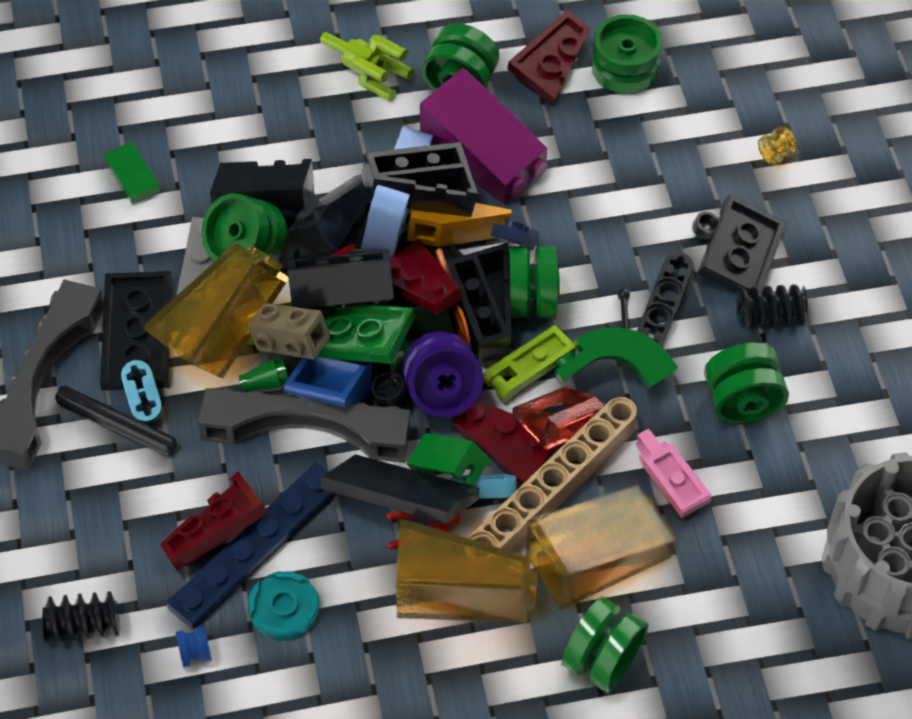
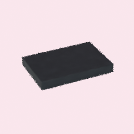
M729 194L724 200L697 273L734 292H737V288L744 287L747 293H749L752 286H757L760 292H762L786 222Z

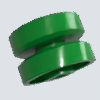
M617 15L601 23L594 35V52L592 57V73L597 82L607 90L620 94H634L652 85L659 72V58L662 49V37L656 25L646 18L636 15Z
M460 23L448 24L439 30L421 66L422 77L427 85L435 91L459 70L464 68L486 88L500 60L499 50L494 41L477 28Z
M236 193L221 196L211 204L204 216L201 230L203 246L208 256L215 262L254 272L268 269L278 260L285 247L287 237L286 221L276 206L270 202Z
M509 246L511 319H526L528 317L530 298H534L535 314L539 319H556L560 293L559 267H557L556 247L538 246L534 253V267H530L528 249L525 246Z
M754 342L738 344L714 355L705 365L704 376L707 386L712 393L711 400L715 413L720 420L731 424L756 422L775 414L788 402L789 391L785 379L780 373L781 366L773 347L765 343Z
M602 596L588 609L573 632L563 654L562 665L579 676L590 670V682L609 693L620 682L643 644L649 624L632 613L620 619L621 607Z

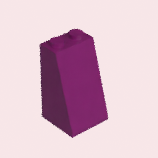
M464 68L459 70L420 103V131L433 135L431 145L461 142L474 183L505 205L511 198L518 197L528 183L544 174L547 168V147Z

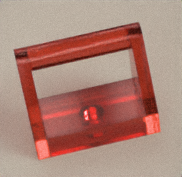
M562 387L513 407L512 412L521 425L547 450L570 440L605 405L596 396ZM558 403H562L567 408L553 415L541 411Z

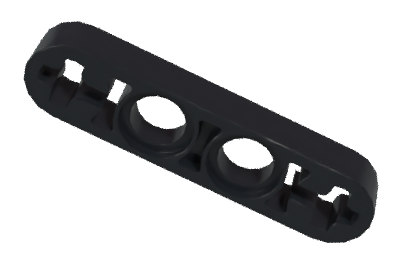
M682 252L671 253L665 258L637 329L638 332L648 337L649 333L655 335L654 341L663 348H665L693 271L692 259L689 255ZM676 266H681L683 268L680 269L677 279L673 278V269ZM668 288L674 290L677 296L667 299L662 297L659 292ZM662 314L668 321L660 325L655 324L650 320V316Z

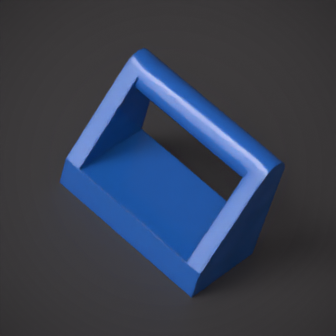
M318 357L315 359L302 358L286 381L284 392L348 408L370 396L372 363Z

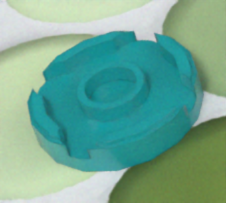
M278 571L269 574L268 578L262 582L258 581L253 586L248 597V615L253 627L264 637L276 641H291L305 635L315 625L320 614V601L316 588L310 584V581L305 576L292 571Z

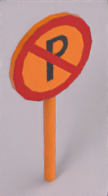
M438 248L436 254L439 264L448 273L442 249ZM457 301L452 305L454 331L457 336L467 342L471 349L467 322Z

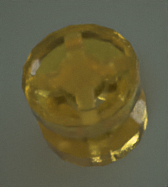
M779 126L773 130L771 136L764 135L758 140V149L761 156L768 164L774 166L782 162L784 156L790 157L798 149L795 137L784 126Z

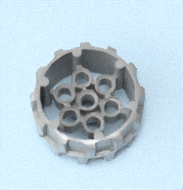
M903 452L892 454L890 460L877 465L867 463L855 471L849 490H844L837 496L827 528V541L821 559L824 572L833 578L836 587L834 597L842 607H850L861 618L866 620L865 626L875 631L886 629L897 633H905V638L912 639V547L906 544L912 543V457L908 453ZM891 513H896L901 517H895ZM869 514L870 518L864 522L863 526L857 525L860 517ZM870 536L877 537L881 541H874L870 538ZM890 567L894 568L897 572H890Z

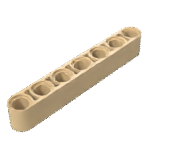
M617 397L610 400L468 537L466 542V565L470 572L482 576L493 572L632 436L637 414L636 405L632 400L625 397ZM618 417H619V418H624L625 420L621 421V420H617V419H615V418H618ZM593 439H601L604 442H595ZM570 461H579L581 464H572ZM547 483H556V484H558L559 486L551 487V486H548V485H546V484H547ZM532 505L536 508L530 510L523 508V506ZM506 527L512 529L513 531L506 533L500 531L499 529ZM483 550L489 554L480 556L475 554V552Z

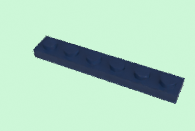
M315 462L266 508L268 512L266 515L261 517L252 526L246 527L166 602L168 610L192 630L201 624L337 494L320 488L321 476L328 471Z

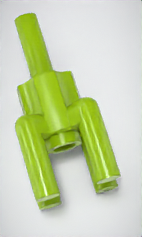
M324 32L321 35L320 42L342 53V63L360 73L358 79L360 86L389 102L395 98L396 91L382 84L389 78V72L384 70V68L407 80H411L415 74L413 68L384 54L385 52L404 61L408 56V50L379 35H373L369 43L360 38L357 40L351 39L347 43L328 32Z

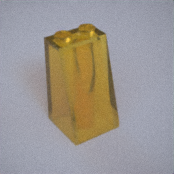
M234 243L147 322L143 329L190 364L223 379L251 337L247 326L263 303L273 304L289 280L288 276L280 271L282 264L271 256L263 253L251 244L248 249H245Z
M634 486L529 519L525 555L561 611L671 558L675 535L669 524L662 523L657 515V508L649 495L645 496L639 486Z
M400 520L396 576L397 618L527 623L528 610H535L537 571H530V557L412 521Z

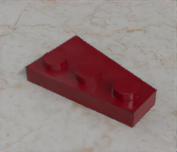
M569 10L565 11L508 62L507 69L553 106L589 34L590 27Z
M419 239L390 258L394 294L435 315H439L462 298L459 286Z
M478 399L471 408L454 416L452 419V428L465 440L473 441L498 464L497 467L502 472L516 476L520 487L549 460L559 442V434Z
M236 472L229 479L232 485L221 495L215 492L207 500L209 506L200 515L189 516L160 544L177 571L193 564L200 556L214 547L224 544L230 537L242 529L252 526L268 513L261 500L239 472Z

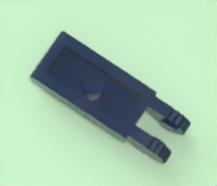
M505 219L504 225L494 223L491 236L533 250L538 240L539 231L531 229L522 223Z

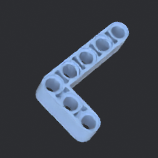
M402 126L395 149L431 145L433 135ZM377 185L371 202L361 249L390 250V258L394 256L409 212L407 205L410 194Z

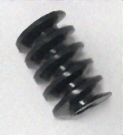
M792 284L788 292L783 285H778L775 292L769 285L763 287L762 292H760L757 286H752L749 293H747L744 287L737 288V320L740 323L744 319L748 329L752 328L754 319H758L760 327L765 328L767 318H771L774 327H778L780 318H784L787 327H791L793 317H797L800 326L805 325L808 313L805 286H802L800 290L798 285Z
M107 591L104 602H100L96 592H92L90 603L85 602L81 593L77 594L75 604L71 605L67 595H63L60 606H56L53 597L48 596L46 606L42 610V629L45 643L49 642L52 632L58 642L64 641L66 631H68L73 641L78 640L81 629H83L87 639L94 637L96 628L102 638L108 637L111 627L116 636H120L118 603L115 601L111 591Z

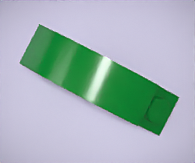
M609 327L588 332L575 339L573 344L579 351V354L575 355L572 350L556 361L559 368L553 374L559 383L562 384L595 361L604 359L616 360L627 365L636 374L645 389L648 390L677 370L678 366L659 343L645 334L627 328Z

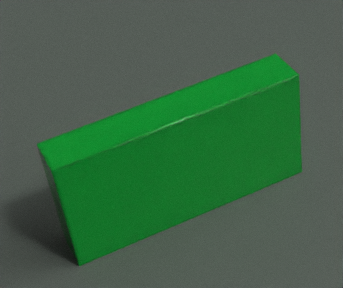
M132 142L103 154L107 166L131 204L161 192L159 183Z

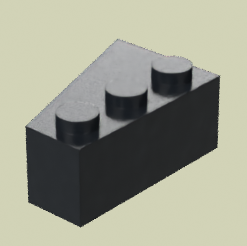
M461 142L367 152L365 155L361 179L369 203L372 202L377 185L410 194L407 205L408 209L472 217L478 193Z
M303 159L301 164L286 165L284 160H275L274 165L258 166L257 161L220 163L210 191L211 204L219 197L230 193L270 202L281 211L286 221V227H291L297 219V214L314 203L315 200L312 159Z
M509 242L447 260L446 269L448 274L460 288L462 298L458 301V304L465 316L470 335V344L477 361L483 363L510 354Z
M290 249L287 271L292 307L318 310L320 306L334 305L336 308H348L353 306L354 303L368 302L371 305H380L394 299L390 250L349 249L346 255H330L329 249H319L318 255H300V249Z

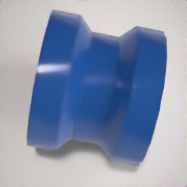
M204 625L196 627L194 632L186 633L183 630L175 632L183 668L191 666L194 661L198 660L203 662L212 661Z

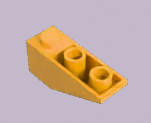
M475 203L472 217L412 209L407 241L415 242L419 239L423 244L442 247L449 244L455 245L494 239L496 237L491 236L494 223L504 225L505 219L510 220L512 210Z

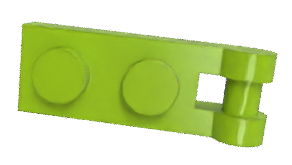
M553 325L488 368L483 373L484 383L488 387H494L497 390L496 395L503 403H507L519 391L557 367L556 361L572 350L576 354V347L556 325ZM509 373L513 378L506 381L503 376Z

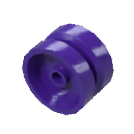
M443 331L427 333L415 340L405 352L401 366L403 379L416 405L427 414L442 418L457 416L471 408L479 398L484 383L482 367L467 342L456 334Z

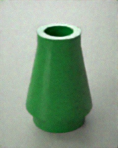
M272 358L251 371L239 375V381L243 392L284 390V385L290 375L284 359L275 360V358Z

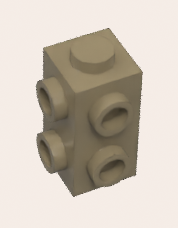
M263 303L247 325L257 350L294 357L315 359L331 337L321 311Z

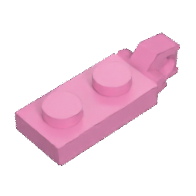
M650 429L637 435L638 438L635 445L641 452L639 460L642 466L681 518L711 502L712 496L672 443L668 445L664 441L660 444Z

